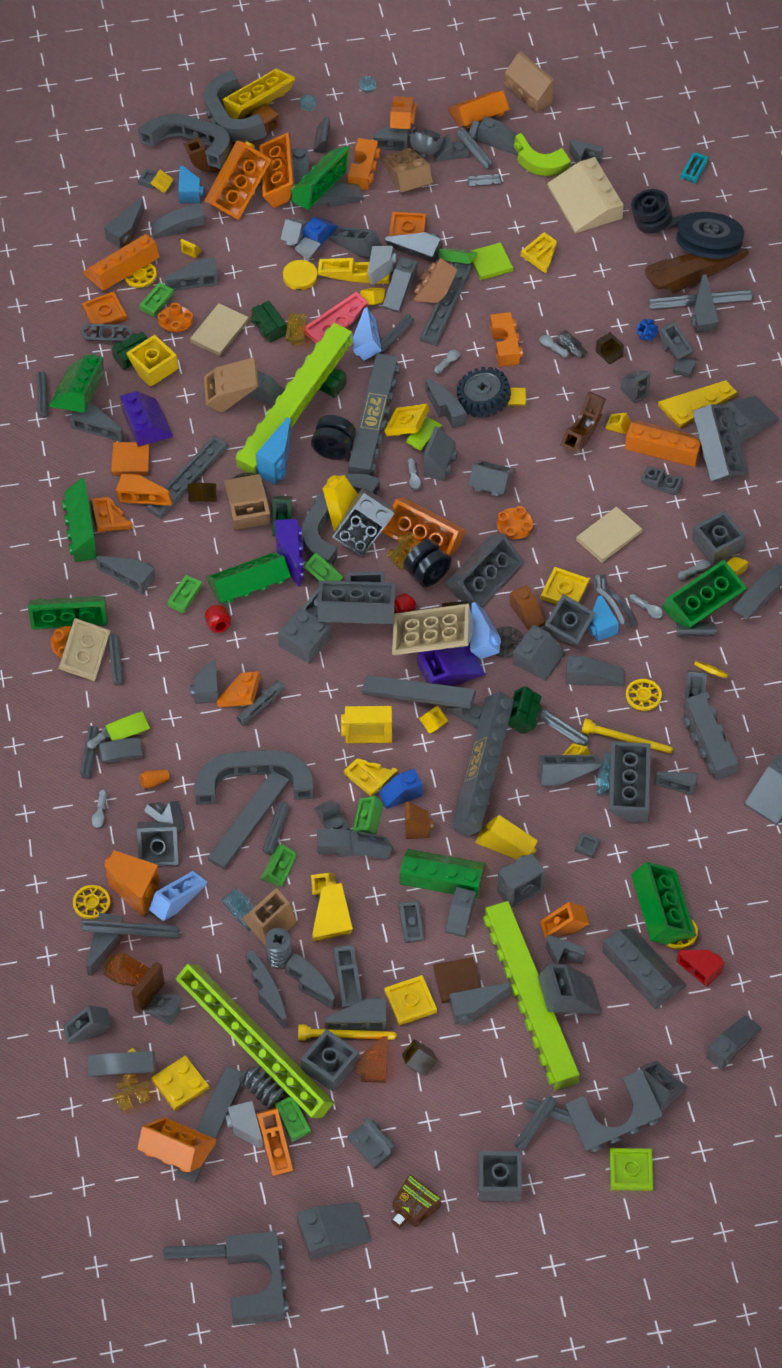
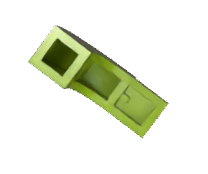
M522 133L515 136L514 148L518 152L517 161L529 172L541 176H553L561 174L570 168L571 160L563 148L550 154H541L530 147Z

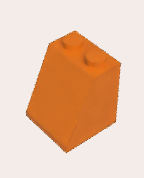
M113 850L111 856H107L104 863L108 885L140 916L145 917L154 894L160 886L158 865Z

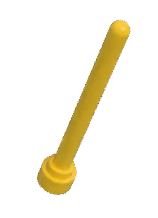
M587 718L584 720L581 731L583 734L597 733L625 742L650 743V749L668 754L673 752L671 746L597 726L593 720Z
M299 1024L298 1041H306L310 1037H320L326 1029H311V1027H307V1024ZM327 1029L339 1038L394 1040L397 1038V1034L391 1031Z

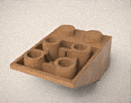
M403 149L400 153H389L386 157L381 158L394 186L400 192L433 183L430 164L413 149Z
M255 357L216 367L204 376L206 405L221 413L259 387Z
M260 474L224 480L234 530L271 524L270 511Z

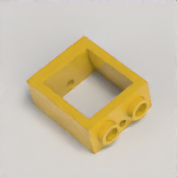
M345 706V714H341V736H345V743H392V706Z

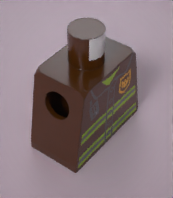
M410 1174L393 1200V1211L397 1214L391 1222L399 1229L406 1222L417 1227L441 1207V1197Z

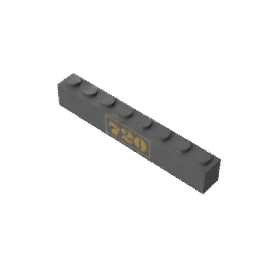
M376 354L348 465V474H366L370 476L375 474L376 463L374 462L375 459H379L380 449L378 446L383 443L382 430H385L387 426L385 418L386 416L389 417L390 406L388 405L389 402H393L394 392H392V389H396L397 378L395 377L400 373L401 364H398V356Z
M501 691L485 698L451 826L452 829L465 837L481 831L514 700Z

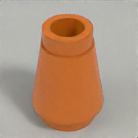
M167 769L147 770L139 775L142 788L149 790L169 781L170 776Z

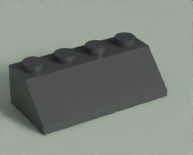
M710 404L694 410V423L699 433L698 438L702 445L703 457L706 460L707 473L710 480L724 481L749 475L731 406Z
M493 534L484 541L445 583L456 598L461 601H468L471 608L474 602L482 607L524 561L505 534Z
M319 581L317 622L394 624L395 583Z
M611 741L609 811L627 822L647 823L649 815L651 744Z
M634 928L620 929L604 940L602 952L654 1009L686 987V984Z

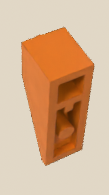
M121 474L116 488L120 503L172 506L173 502L169 490L140 475Z
M272 1108L257 1112L256 1117L272 1176L293 1171L278 1109Z

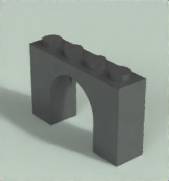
M642 1069L622 1078L632 1101V1113L628 1121L621 1126L607 1127L599 1123L595 1119L585 1096L565 1104L585 1151L590 1150L593 1153L602 1149V1144L607 1141L613 1144L621 1140L622 1134L628 1132L629 1135L641 1131L640 1126L646 1123L650 1127L660 1122L659 1118L663 1114Z
M277 1231L225 1236L228 1265L255 1262L265 1266L272 1275L270 1284L261 1293L231 1297L233 1326L284 1321L285 1313L289 1312L288 1299H283V1292H287L286 1279H281V1272L285 1271L284 1258L279 1259V1251H283L282 1238L277 1239Z

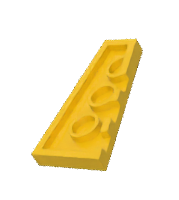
M725 380L658 401V407L679 429H682L694 421V410L710 404L722 405L736 397L737 391Z

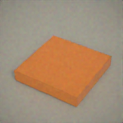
M392 211L389 236L424 233L427 214Z
M114 291L81 303L91 324L115 325L128 320V316Z
M113 442L112 475H148L150 444L138 447L136 442Z

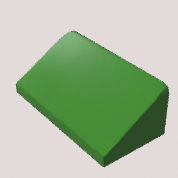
M453 248L437 249L439 259L441 258L445 261L470 264L477 256V252Z
M377 796L360 798L353 831L377 834L383 809V802Z
M283 844L276 846L260 879L282 887L297 857V853Z

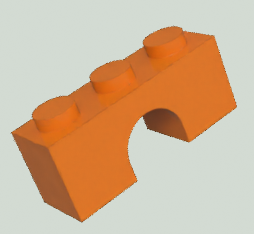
M393 97V106L390 111V128H411L417 111V103H414V97Z
M358 138L355 147V162L361 164L351 163L348 173V184L360 185V189L368 190L370 183L373 184V171L377 170L376 159L380 158L381 148H378V141Z
M511 312L490 315L492 339L504 340L496 342L498 367L520 365V357H523L522 347L518 346V343H520L519 333L515 332L517 329L516 319H512Z

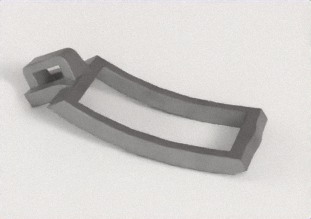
M606 574L595 575V592L600 593L611 604L620 623L628 627H637V621L627 603L614 591L608 589ZM616 601H617V602L622 606V608L625 610V612H626V614H627V616H628V618H629V620H630L631 623L626 622V620H625V618H624V615H623L621 609L619 608L618 604L616 603Z

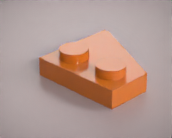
M110 497L91 498V507L97 532L132 529V522L127 521L121 509L115 506Z
M259 671L240 673L218 698V706L253 705L261 678Z

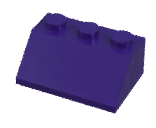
M139 391L120 396L123 414L138 447L172 437L157 399Z

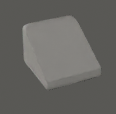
M304 237L295 250L308 260L321 244Z

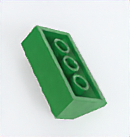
M344 146L334 149L327 155H324L320 162L314 165L311 171L305 174L298 184L293 186L291 201L310 210L347 172L350 147Z
M86 354L69 366L49 403V407L85 413L103 377L104 357Z
M81 478L64 492L65 500H62L63 511L67 510L68 513L64 515L65 525L70 526V529H66L67 538L72 540V544H69L70 555H74L75 562L94 560L97 557L85 478Z
M272 552L206 577V580L217 601L227 604L233 602L234 598L238 596L247 597L252 594V591L257 589L258 591L266 590L269 588L268 585L273 583L276 585L282 584L291 576L284 556Z
M722 560L667 597L662 608L674 622L691 628L747 590V587L727 562Z
M105 596L30 600L28 604L32 630L53 629L65 626L72 627L75 618L97 626H107Z
M407 849L400 870V885L454 894L456 887L476 892V899H478L486 863Z
M646 861L631 875L650 940L666 945L694 938L696 934L676 869Z

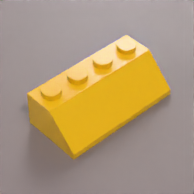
M276 68L222 99L228 116L233 119H244L245 116L252 113L256 108L265 103L268 105L276 98L284 96L285 93L291 90L295 77Z

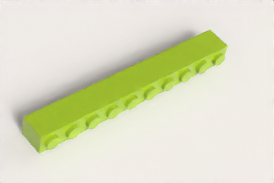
M333 323L330 328L326 329L324 337L316 343L314 351L306 357L304 365L298 368L293 380L287 383L283 394L277 397L275 405L267 411L265 419L257 425L254 434L248 437L244 448L238 451L236 455L238 468L251 475H257L256 453L287 417L290 418L292 428L353 343L352 331L336 323Z
M506 901L486 907L485 916H483L484 925L486 928L489 927L491 942L493 945L496 944L498 948L496 950L497 957L500 962L503 961L505 977L507 979L510 978L512 994L517 996L519 1000L517 1002L518 1009L521 1014L524 1013L526 1029L531 1031L533 1046L535 1049L538 1048L540 1052L539 1061L542 1067H546V1078L549 1085L552 1084L555 1091L578 1084L579 1072L554 1012L547 1011L538 980V972L509 902Z
M187 964L176 977V980L311 1118H322L335 1102L199 965Z

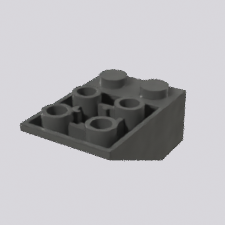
M363 487L351 503L332 538L363 557L395 514L394 507Z
M548 964L538 976L548 1012L602 1013L592 978L566 964Z

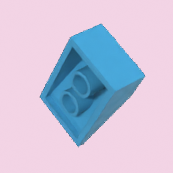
M287 417L256 453L257 474H260L262 479L273 485H276L286 476L291 446L290 418Z

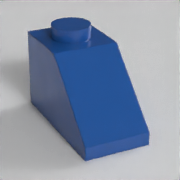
M313 217L303 228V235L322 245L338 225L325 218Z
M415 769L396 775L379 791L385 808L388 809L422 796V782Z

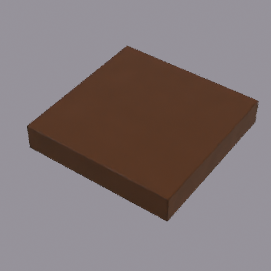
M473 957L433 964L442 1003L449 1002L451 993L480 988Z
M158 962L152 965L132 990L134 1009L139 1014L143 1012L154 995L165 984L163 968Z

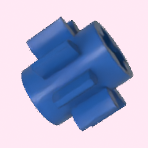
M642 319V322L637 325L636 333L641 335V340L653 341V338L658 335V326L654 325L655 320Z

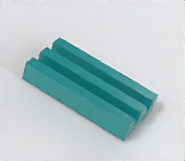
M693 152L681 173L680 179L684 180L686 178L688 182L692 180L696 184L709 161V157ZM697 157L698 159H697L695 165L693 166V168H692L690 174H687V172L689 171V169H690V167H691L693 161H694L695 158ZM702 159H703V162H702L701 166L699 167V169H698L696 175L693 176L694 173H695V171L697 170V168H698L700 162H701Z

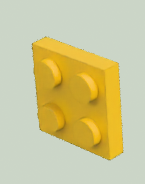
M428 404L396 408L384 430L386 435L399 436L401 434L418 432L430 410Z
M554 567L541 594V600L557 605L564 594L580 603L589 584V578Z
M423 975L384 988L399 1026L437 1013L436 1005Z
M186 1055L151 1077L153 1084L174 1111H177L209 1090V1085Z

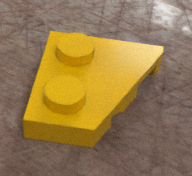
M543 232L521 251V257L542 272L547 273L557 241Z
M357 758L344 769V775L369 796L373 797L398 775V770L396 768H392V770L381 767V764L369 763L366 760Z

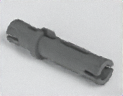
M276 680L271 687L263 690L261 696L254 701L253 705H249L236 717L237 721L242 726H246L252 718L268 704H272L274 698L285 690L283 683Z

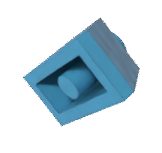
M180 166L179 203H200V196H204V187L200 186V178L186 167Z
M600 595L593 608V612L596 614L588 626L589 633L596 638L597 642L618 634L619 622L603 596Z

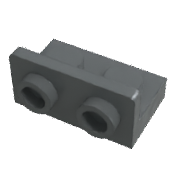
M366 1117L364 1124L348 1135V1140L365 1160L376 1169L394 1155V1142L388 1135L384 1136L376 1121H371Z

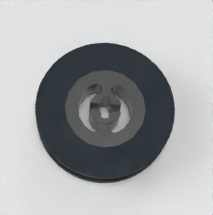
M694 212L680 219L676 240L680 247L691 254L712 259L728 258L740 252L744 238V228L739 222L723 214Z

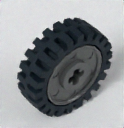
M481 367L480 371L476 368L474 373L469 371L468 376L464 375L462 377L463 380H459L456 391L458 401L466 414H471L473 417H476L478 414L479 418H483V414L486 417H490V413L496 415V410L501 412L503 407L506 408L511 396L510 384L506 375L497 368L493 370L492 367H488V370H486V367Z

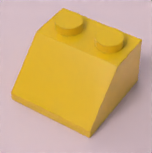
M156 335L151 336L127 352V356L137 374L150 387L178 370L177 355Z

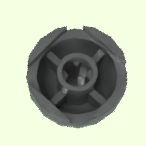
M413 127L410 134V145L421 157H427V155L436 154L441 149L445 137L440 138L441 134L423 128V131H418V127Z

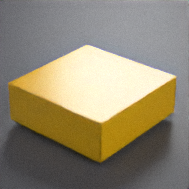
M160 169L150 184L162 193H165L174 179Z

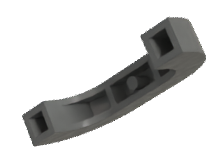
M233 70L219 75L208 84L204 91V101L207 107L205 113L211 123L223 127L228 132L230 141L251 142L267 136L264 123L259 114L245 119H233L228 116L222 106V99L240 89L238 79Z
M168 114L149 120L138 129L140 142L151 147H155L162 140L173 136H181L191 140L200 137L203 144L210 145L205 151L208 165L222 169L232 150L229 134L223 127L188 115Z
M366 474L345 475L357 493L363 487L375 495H378L380 492V479ZM322 492L320 496L316 497L312 509H308L302 527L303 548L309 559L315 552H318L333 565L338 557L337 546L324 541L319 536L330 518L324 492Z
M259 750L254 752L226 753L211 759L200 770L195 783L196 805L216 804V788L225 778L270 774L272 771L287 777L291 781L294 788V800L314 799L313 778L308 766L300 758L288 752Z

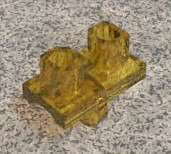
M289 313L286 342H291V345H302L305 337L307 313Z
M408 532L407 535L401 534L397 542L399 546L396 550L390 549L387 553L389 559L401 570L404 568V561L409 552L420 543L411 532Z
M124 1074L122 1075L123 1082L116 1085L118 1090L125 1087L126 1090L116 1093L111 1097L113 1103L116 1102L123 1112L132 1108L129 1099L132 1095L136 1094L139 1104L149 1101L150 1094L148 1089L150 1086L148 1081L131 1087L132 1084L138 1082L136 1076L128 1079L127 1075Z

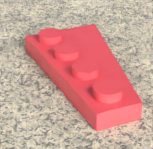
M355 292L303 327V333L316 344L322 340L326 329L330 328L333 323L348 329L361 315L363 310L368 307V301L358 292Z

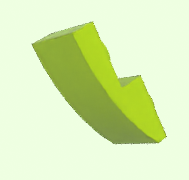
M426 417L420 430L411 434L406 443L422 451L427 447L434 427L437 426L442 429L443 425Z
M143 711L106 725L112 741L126 739L150 729Z

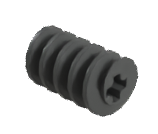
M271 929L265 937L267 961L271 967L284 968L292 957L291 937L285 929Z
M260 1065L248 1069L241 1076L240 1083H244L246 1088H250V1092L256 1094L258 1100L262 1099L261 1103L265 1106L267 1105V1109L275 1108L274 1104L282 1100L284 1089L280 1088L277 1090L279 1084L277 1082L271 1084L273 1078L270 1076L266 1079L267 1072L263 1071L260 1073L259 1071L262 1068Z

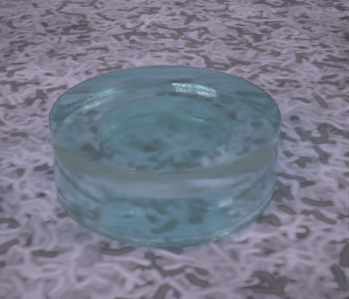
M370 76L362 77L359 81V88L366 93L372 92L376 88V81Z
M309 94L303 95L300 98L301 109L305 111L315 109L316 98Z

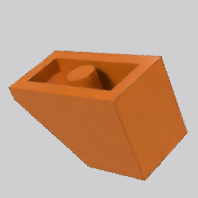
M567 902L542 919L540 924L546 939L547 935L560 937L575 934L587 926L589 920L584 906Z

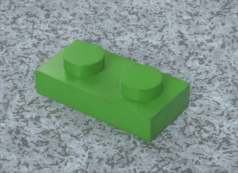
M159 282L139 305L140 310L155 317L174 295V289Z
M315 552L304 565L319 581H342L345 577L318 552Z
M185 575L168 600V607L185 613L201 589L202 582Z
M292 1097L274 1104L292 1142L311 1134V1130L297 1102Z

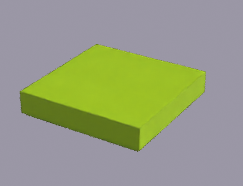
M501 242L471 250L477 252L472 265L480 280L513 272V266Z
M610 1148V1190L653 1191L652 1149Z

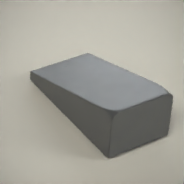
M657 772L655 784L693 795L698 774Z
M419 900L399 903L398 907L404 942L425 940Z

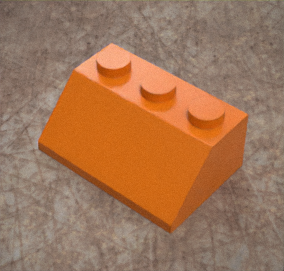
M504 90L491 91L447 108L458 126H465L466 129L471 127L474 120L482 122L485 116L489 118L494 115L499 117L505 115L504 111L510 110Z
M163 1117L142 1126L137 1149L145 1152L146 1156L161 1159L164 1164L177 1166L183 1172H192L202 1166L216 1144L217 1139Z

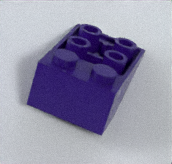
M298 519L275 520L277 553L284 556L290 576L299 587L301 586L300 579H304L302 526H298Z
M470 644L468 646L417 652V664L427 683L454 686L485 675L476 655L470 651Z

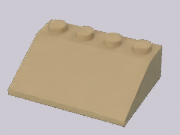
M595 157L578 162L547 183L550 192L575 234L620 220L623 217L624 204Z
M469 604L394 614L392 654L401 655L468 646L473 634V618Z

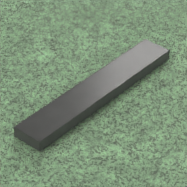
M455 262L453 267L458 269L447 294L436 303L422 332L420 342L434 346L438 345L472 271V265Z
M213 436L165 487V489L169 490L173 502L172 506L149 504L146 507L147 511L162 519L187 493L188 484L196 483L229 448L228 443Z
M367 675L361 690L364 695L471 709L476 696L475 689Z
M275 771L270 773L208 856V861L224 870L287 787L289 784L288 778Z
M226 1066L196 1129L197 1131L217 1139L225 1122V1116L228 1115V1107L232 1106L242 1085L239 1080L244 1074L243 1072ZM206 1160L200 1168L192 1172H183L178 1168L176 1177L196 1184Z

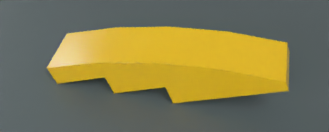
M354 258L319 260L318 275L350 282L370 283L368 275L369 262H355ZM391 273L376 284H390Z

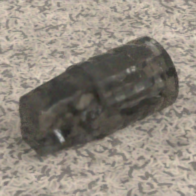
M567 330L563 331L556 340V343L568 350L572 356L576 355L579 358H585L588 353L581 346L582 343Z

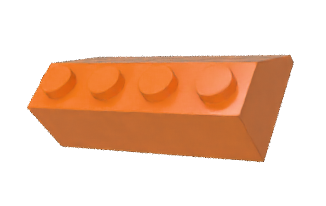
M289 132L259 145L260 153L272 159L262 177V190L264 199L273 208L289 202L292 194L291 190L294 186L291 137Z
M236 141L204 202L239 220L272 159L246 143Z
M145 234L92 265L83 272V275L102 291H105L160 258L157 243Z
M639 420L631 422L625 442L626 450L691 467L696 466L702 448L697 435Z
M406 498L395 499L393 504L395 514L384 527L382 533L411 548H414L424 540L433 539L441 547V550H444L452 557L460 547L467 530Z

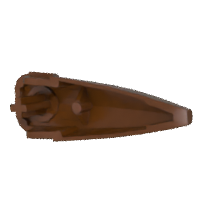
M741 248L738 254L722 259L704 258L690 253L648 265L645 273L653 287L657 289L669 288L672 293H676L700 282L703 275L706 274L708 278L749 255V251L746 248Z

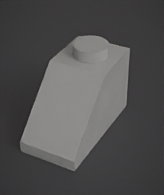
M297 218L285 219L281 240L286 241L285 244L291 246L299 244L304 238L303 228L308 222Z
M372 246L368 269L371 285L376 284L394 271L395 263L398 262V255L394 252L393 246Z
M250 1101L228 1107L229 1115H226L225 1118L227 1127H232L233 1134L258 1148L263 1147L253 1102Z

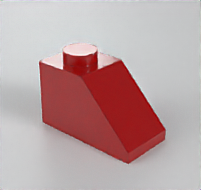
M680 950L676 960L681 967L706 987L723 972L725 963L718 954H714L710 950Z

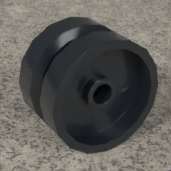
M659 189L644 190L638 193L631 202L635 224L640 231L656 233L664 230L671 224L673 219L668 196L664 191Z
M325 415L318 420L316 431L311 439V446L315 452L327 459L342 460L350 453L356 436V429L349 420L341 416Z
M427 539L417 544L409 552L404 561V569L411 576H414V579L422 587H429L437 583L447 573L451 566L452 558L444 550H441V547L433 539Z

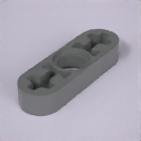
M86 324L82 327L81 333L88 341L123 342L129 339L133 331L127 325ZM89 328H91L92 331L98 332L97 328H100V337H98V335L95 333H92L91 336L88 337V334L85 333V331H88ZM107 328L112 330V336L109 338H105L102 334ZM115 329H118V333H123L124 330H127L130 335H127L126 338H123L122 335H117L118 338H115Z

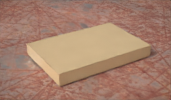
M218 303L190 338V343L221 356L248 323L249 317Z
M616 506L576 537V541L603 563L641 534L642 528Z
M75 618L58 669L95 681L111 630Z

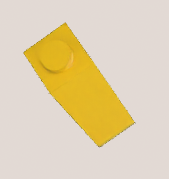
M345 475L331 476L323 487L334 532L351 503L358 495Z
M498 815L482 827L475 843L517 860L521 856H527L531 853L534 855L536 852L535 845L538 840Z
M336 881L326 883L322 887L312 933V942L352 933L353 928L342 883L337 884Z

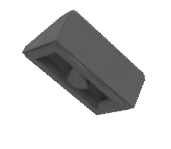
M326 116L317 127L313 152H326L330 131L329 116Z
M698 622L691 628L679 623L676 624L678 637H714L717 633L715 623Z
M358 831L351 832L353 853L380 859L389 858L393 847L387 837Z

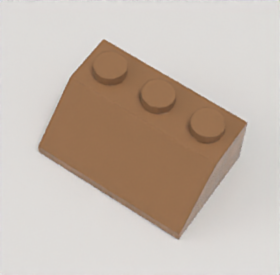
M520 51L505 72L504 85L507 89L514 92L519 99H522L529 108L538 113L553 103L554 79Z

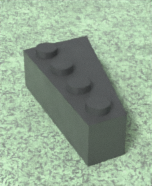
M707 691L686 698L682 723L690 731L691 741L694 744L696 743L700 758L705 760L708 773L712 774L716 781L736 774L738 761L729 741H725L722 724H717V712L714 706H709L708 699H710Z

